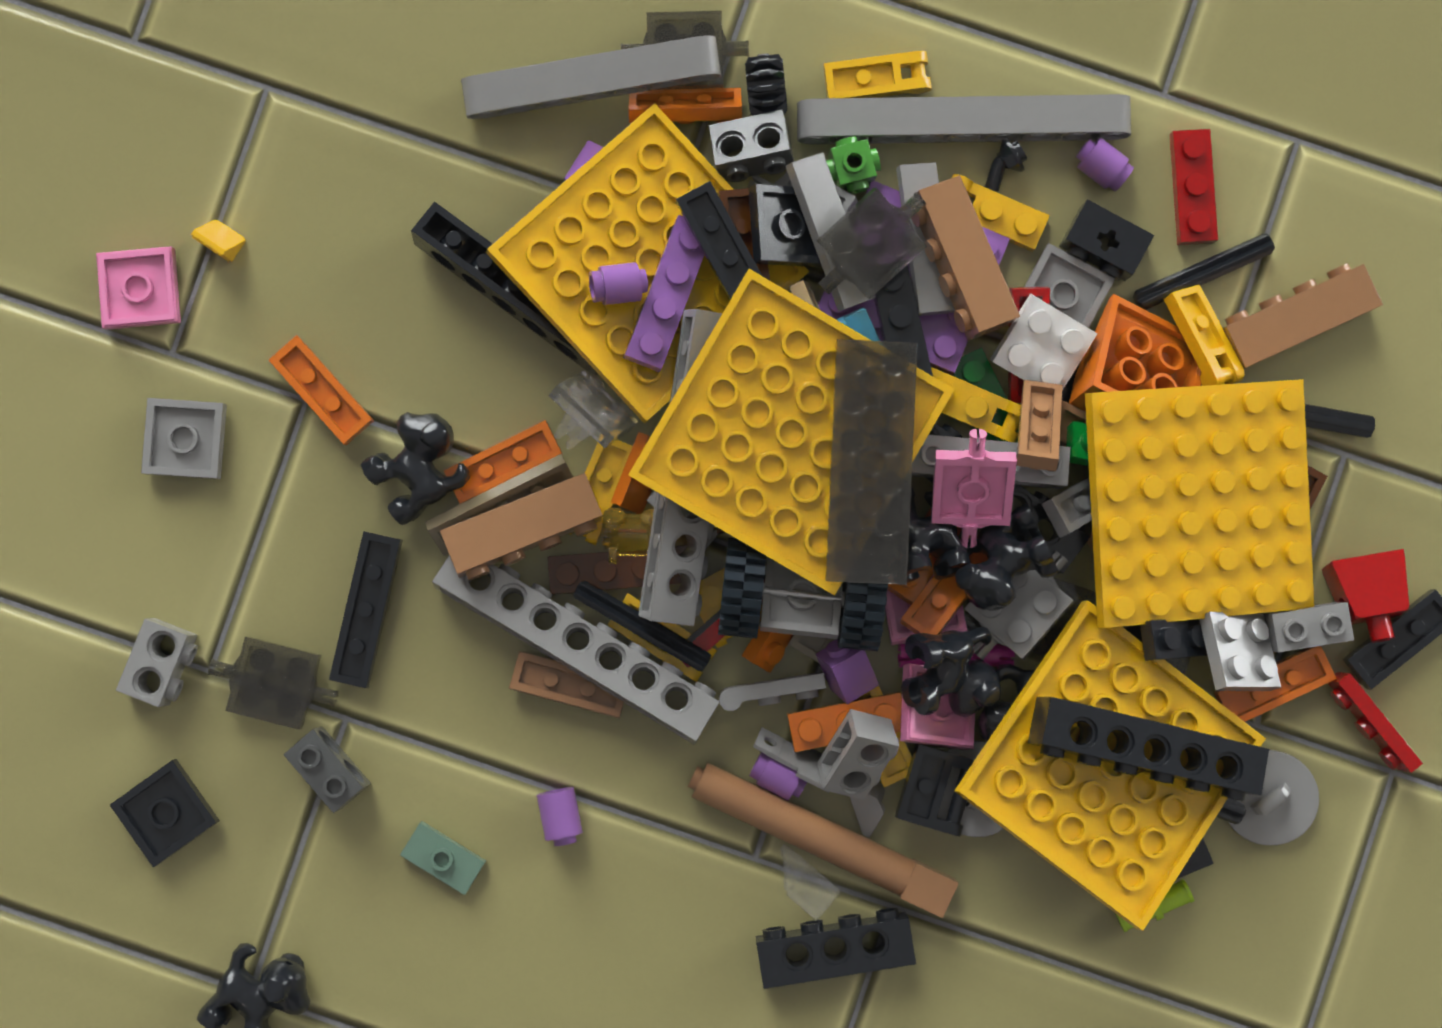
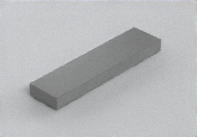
M823 152L786 165L838 311L874 299L875 295Z
M936 162L899 165L896 168L911 281L919 316L953 313L955 309L950 297H946L940 288L938 268L935 262H931L925 253V237L922 230L913 224L909 214V206L911 205L909 201L918 190L939 183Z

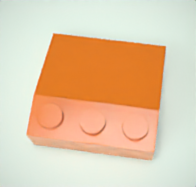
M1113 294L1109 298L1095 329V332L1098 334L1083 356L1076 372L1069 404L1086 411L1085 393L1201 386L1200 376L1202 372L1178 326Z

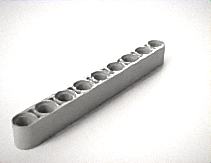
M1120 94L806 99L797 103V141L803 144H835L838 140L856 136L858 141L868 139L869 144L1002 142L1004 138H1007L1009 141H1080L1088 139L1097 140L1099 137L1104 140H1119L1131 136L1130 96Z

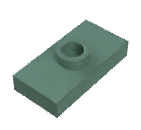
M423 821L419 823L400 856L464 895L468 892L486 862L485 859Z

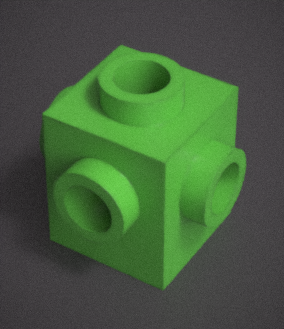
M856 136L836 141V147L830 149L828 160H826L834 184L850 194L870 189V183L875 181L877 177L876 171L881 170L877 149H870L868 139L858 141ZM858 157L860 166L857 168L850 167L847 160Z

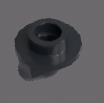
M1007 138L1002 140L999 153L996 154L997 157L991 164L985 184L986 188L999 191L1006 168L1019 172L1025 170L1023 162L1027 160V156L1017 140L1012 143Z

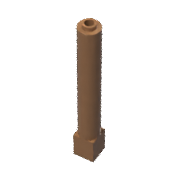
M708 762L704 769L697 766L688 787L694 790L692 798L897 894L901 899L941 918L944 917L959 884L954 877L914 858H908Z

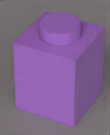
M835 639L826 648L815 654L830 689L846 704L851 703L879 686L865 650L838 648V639Z

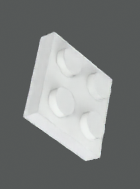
M1029 294L1019 311L1020 317L1012 322L990 360L1023 380L1063 385V390L1098 333L1036 296Z

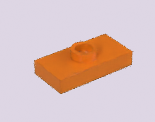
M638 432L611 500V503L639 515L643 514L647 504L646 500L652 491L651 488L628 476L651 437L641 432Z

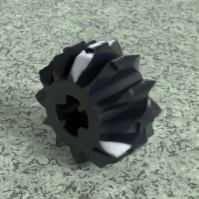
M769 53L748 57L745 63L750 114L753 116L783 109L785 115L788 108L783 59L779 54L769 55Z

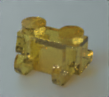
M609 508L604 511L602 545H604V549H609V564H617L619 556H647L654 509L645 510L642 514H625L620 508Z

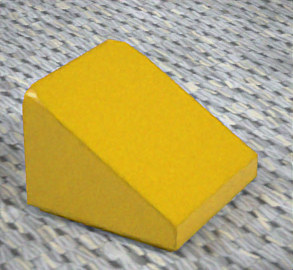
M218 220L204 224L194 229L191 233L193 239L228 262L234 260L246 241L243 236Z

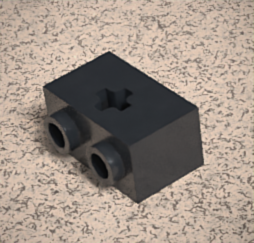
M1087 199L1079 208L1059 246L1066 249L1068 254L1086 263L1088 261L1100 268V271L1115 278L1114 281L1118 282L1120 279L1126 281L1134 274L1154 235ZM1103 237L1109 240L1107 243L1109 249L1106 251L1100 248L1102 245L1100 240Z

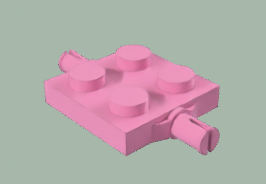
M977 429L970 431L969 450H936L931 523L952 524L962 528L960 542L965 548H968V537L970 548L977 545L978 528L990 525L1010 526L1017 464L1016 452L986 451L987 433L982 429H979L978 442Z

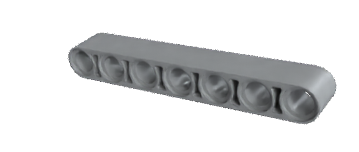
M708 35L472 75L462 78L461 83L467 118L483 119L712 80L720 77L721 71L716 37Z

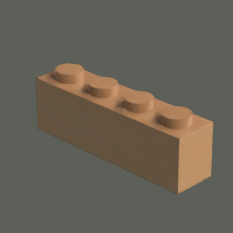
M960 175L918 190L909 201L911 204L909 206L910 218L913 224L922 230L925 237V253L931 262H935L940 273L939 285L943 294L951 299L955 309L954 320L959 331L965 333L967 340L970 341L1009 326L1020 317V314Z
M1346 263L1327 272L1329 280L1317 285L1315 279H1311L1292 288L1295 295L1282 300L1279 294L1259 303L1261 311L1249 316L1247 311L1243 310L1224 319L1227 326L1223 330L1243 368H1247L1382 306L1383 303L1365 265L1362 264L1351 269L1349 264Z
M583 473L440 530V533L458 577L467 576L468 580H473L490 572L488 566L503 561L504 565L507 566L526 558L524 552L539 546L540 551L551 549L562 543L560 538L572 532H575L576 537L588 534L598 528L596 523L602 521L603 515L587 476Z

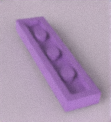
M678 215L623 356L627 360L660 372L704 258L703 251L686 220L681 215Z

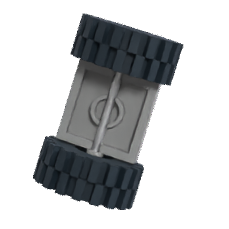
M728 538L718 635L757 639L761 611L760 631L838 639V648L877 652L881 643L883 622L885 620V606L887 603L888 555L860 552L834 596L771 558L767 557L766 561V555L736 538Z

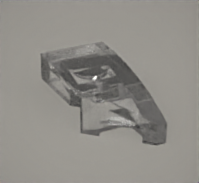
M784 844L781 848L784 868V890H787V896L817 921L842 891L805 859Z

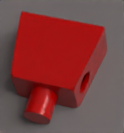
M1404 549L1335 560L1322 568L1323 576L1334 601L1348 602L1352 625L1366 622L1371 643L1395 638L1390 618L1400 616L1409 610Z

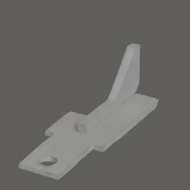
M762 727L753 747L797 771L795 776L823 790L817 765L822 753L814 749L794 752L792 743ZM764 740L771 742L773 746L768 745ZM880 782L872 787L865 800L850 797L862 834L870 838L885 812V807L882 803L885 789Z

